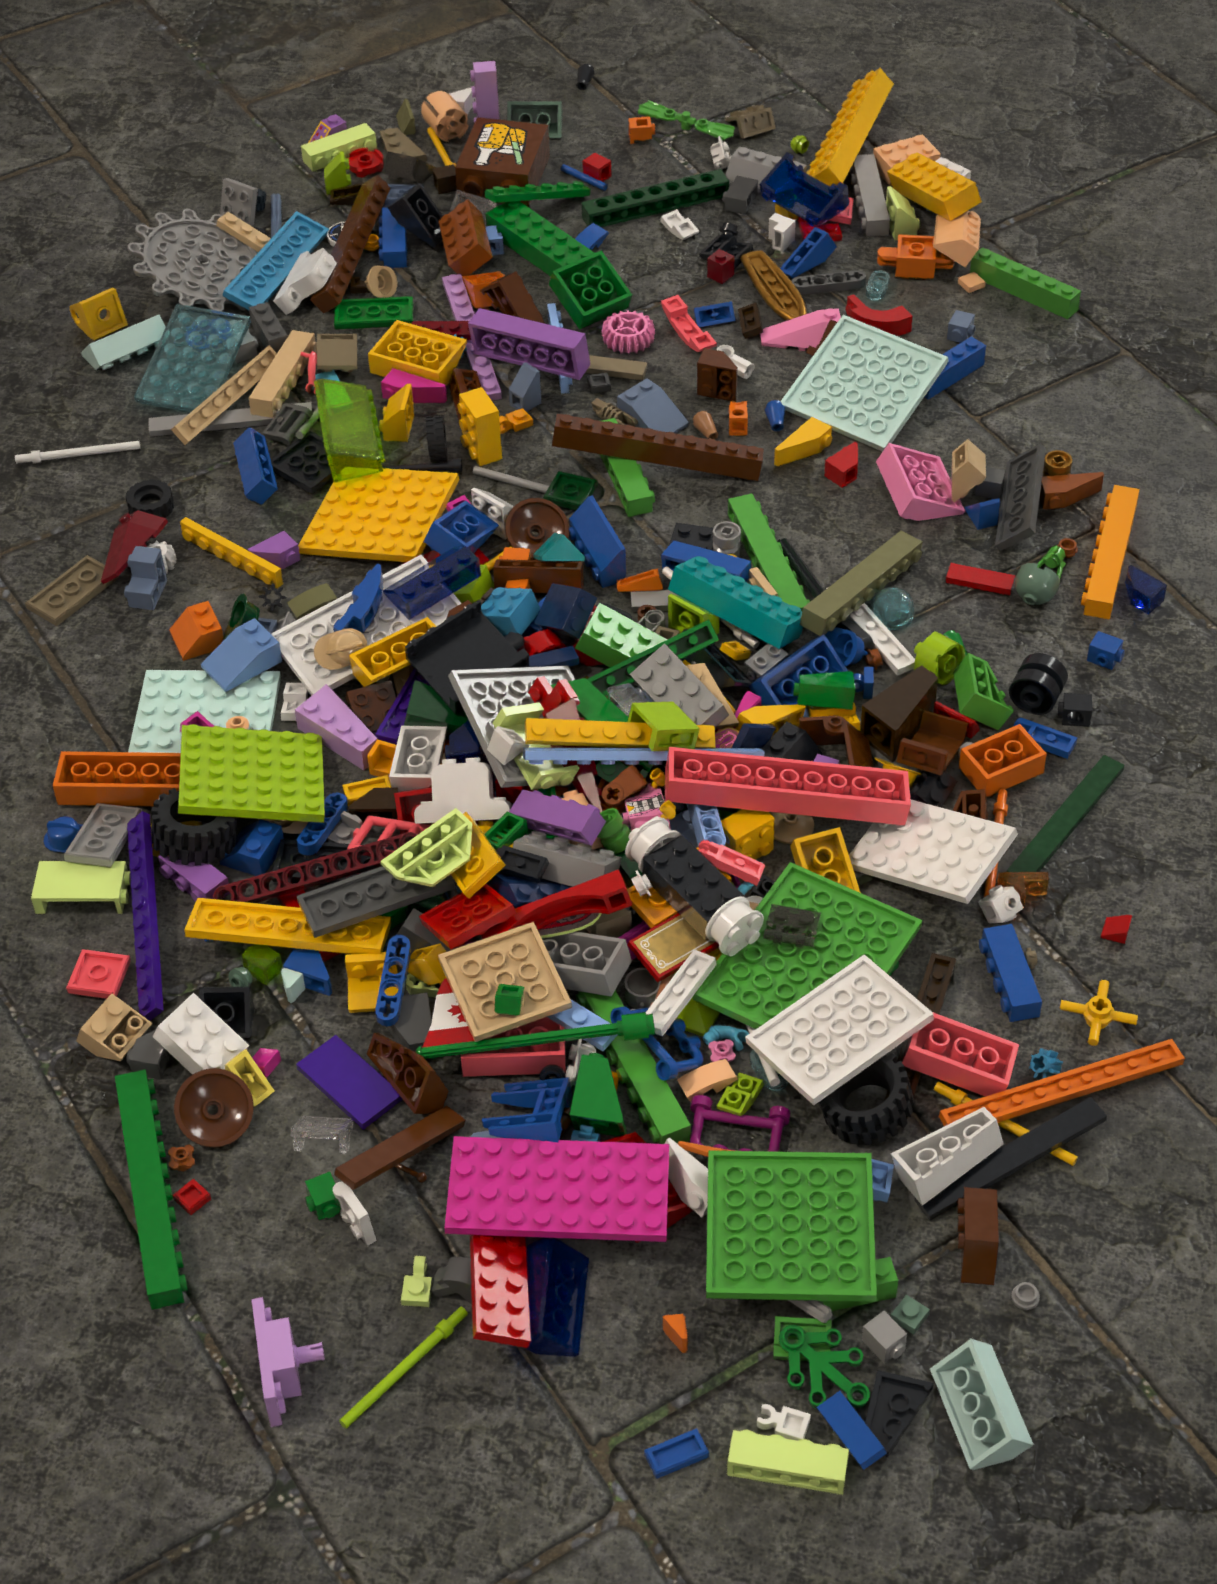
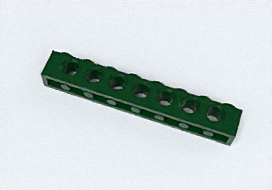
M718 169L581 202L582 219L587 227L592 223L599 227H605L721 199L724 192L729 190V180L723 171Z

